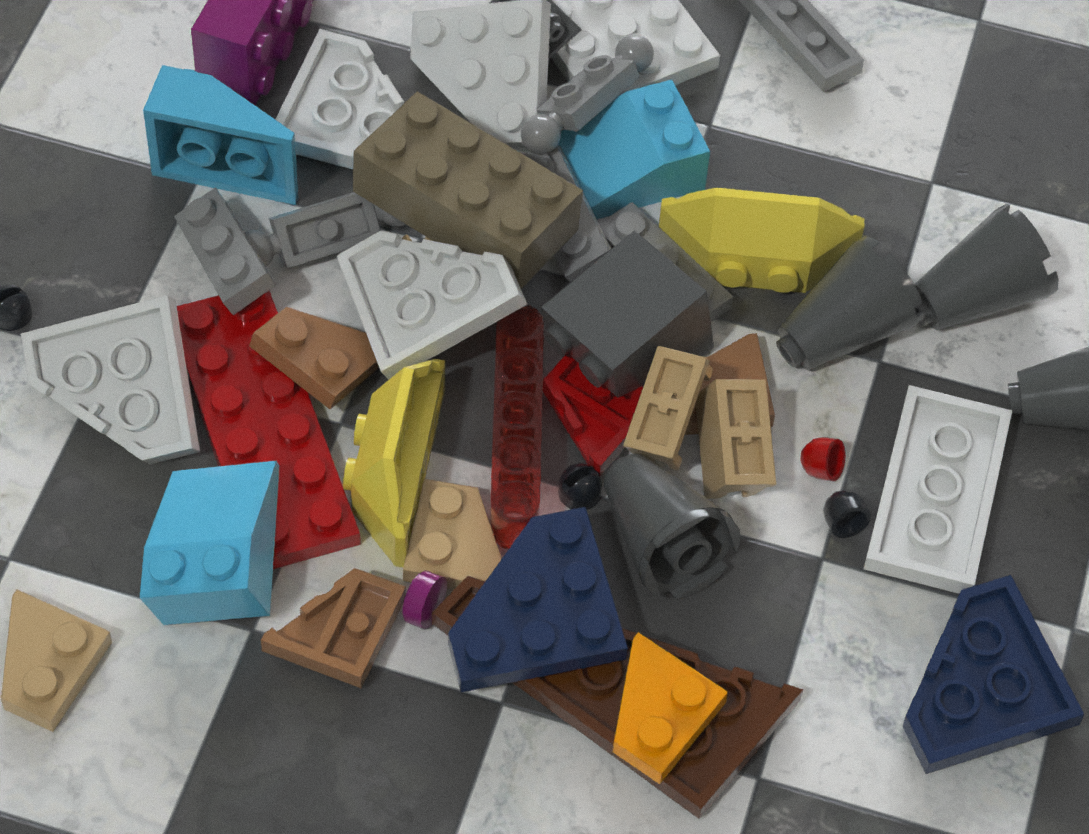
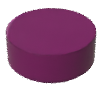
M426 570L416 575L407 590L403 603L402 613L406 623L424 630L433 625L432 612L446 598L447 580L445 577Z

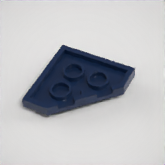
M586 507L532 517L448 632V645L461 693L627 659L628 647Z
M1011 575L960 591L923 679L906 713L902 726L925 774L1078 726L1085 715Z

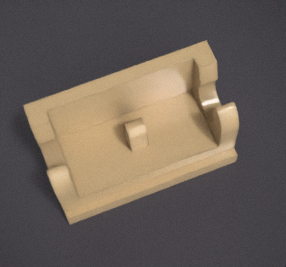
M657 346L623 445L632 454H643L654 462L658 460L668 464V467L673 470H679L683 459L678 455L702 382L703 380L709 381L713 372L708 358Z
M715 379L699 392L696 400L704 497L707 499H718L726 496L727 493L741 491L742 497L752 496L767 487L776 485L766 380Z

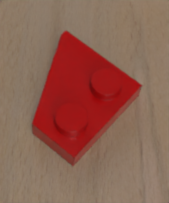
M567 353L543 379V393L586 463L591 465L601 477L625 449L623 445L643 387H639L617 398L604 385L598 388L591 384L581 372L579 363Z

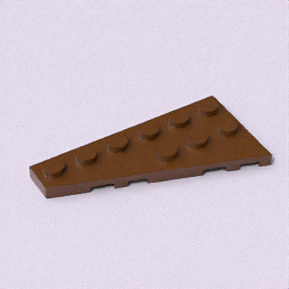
M467 576L432 612V624L448 635L450 629L485 581ZM622 628L628 647L626 660L512 682L698 819L703 816L800 702L803 689L785 683L780 688L753 678V672L735 666L730 671L701 661L697 653L645 636L728 692L724 706L664 780L658 784L613 753L632 642L637 633Z

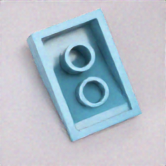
M162 65L143 109L152 175L296 205L299 197L295 133L212 75L199 73L191 69H179Z
M672 79L626 91L614 99L578 132L564 129L561 131L559 145L597 220L613 215L631 202L638 208L659 203L664 198H677L688 193L705 190L710 150Z
M277 461L172 472L144 546L140 599L163 625L270 616L280 467Z

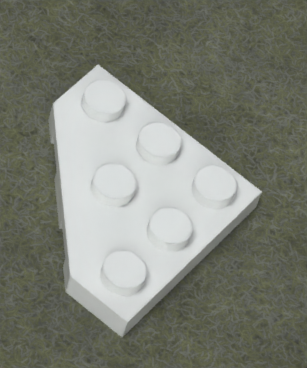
M515 0L413 12L410 59L471 124L513 149L526 148L521 139L522 126L528 118L538 114L536 109L546 102L551 3L547 0Z
M319 29L275 120L295 133L297 155L353 169L354 150L404 104V101L388 75H383L376 65L374 54L365 40Z
M379 231L337 255L380 371L388 380L402 368L431 359L527 305L511 265L500 254L484 252L483 255L463 252L459 246L425 239H423L422 243L404 240L396 233Z
M169 295L21 333L28 384L56 401L100 433L111 438L142 461L154 464L200 452L176 300Z

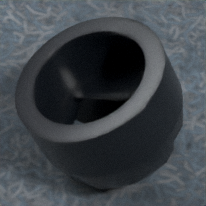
M0 286V329L14 331L23 328L32 317L31 303L27 293L19 286Z
M577 463L570 465L564 470L559 479L558 495L566 507L569 509L586 507V510H589L599 502L602 481L599 473L591 465ZM577 481L571 488L568 486L569 484Z
M834 492L827 498L823 508L825 521L832 534L838 538H848L860 533L871 520V513L865 502L854 492Z

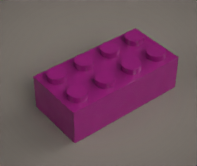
M208 0L191 28L195 71L212 75L253 105H256L261 94L267 95L273 85L275 69L280 60L286 61L288 59L297 29L307 25L314 0Z

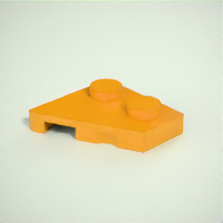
M638 632L632 642L613 753L660 784L724 706L728 692Z

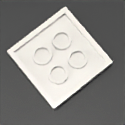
M552 0L581 28V31L551 57L568 82L583 70L585 63L590 59L602 55L615 58V48L618 42L630 34H639L647 38L652 44L654 57L650 66L638 73L640 78L621 94L671 79L677 85L719 68L720 54L679 0Z

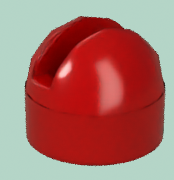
M828 437L815 438L806 444L801 451L800 460L802 467L811 477L820 480L836 481L844 469L845 447L840 439Z

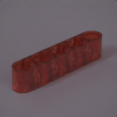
M525 305L497 321L490 526L497 545L504 549L511 547L532 517L539 516L544 321L541 313L530 305ZM519 423V424H523V425H521V426H515V425H511V424ZM509 468H521L523 470L513 471L509 470ZM510 513H518V514H521V515H523V516H522V517H510V516H507V514H510Z

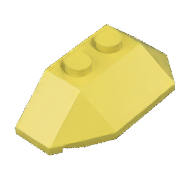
M711 188L688 193L678 199L674 197L662 199L659 227L722 286L770 289L781 293H806L816 286L855 241L862 238L865 219L857 215H850L844 209L817 197Z
M432 359L404 367L372 393L368 413H359L355 424L354 445L360 446L357 459L348 458L345 466L343 489L351 491L352 513L396 567H404L424 479H426L445 392V360Z

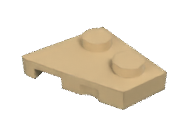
M424 479L403 567V581L411 583L416 575L425 570L445 577L447 589L454 590L467 576L486 581L502 558L478 488Z
M16 589L12 595L1 692L4 710L53 732L112 644L110 631Z

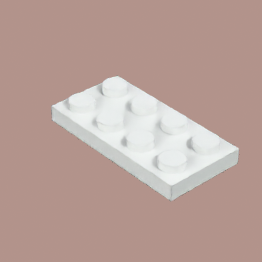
M911 385L908 386L864 570L958 594L963 589L975 586L1012 410Z

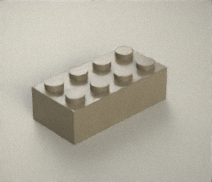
M418 91L354 150L353 192L432 241L459 246L463 252L483 255L484 252L503 255L511 265L521 289L578 231L583 196L582 189Z

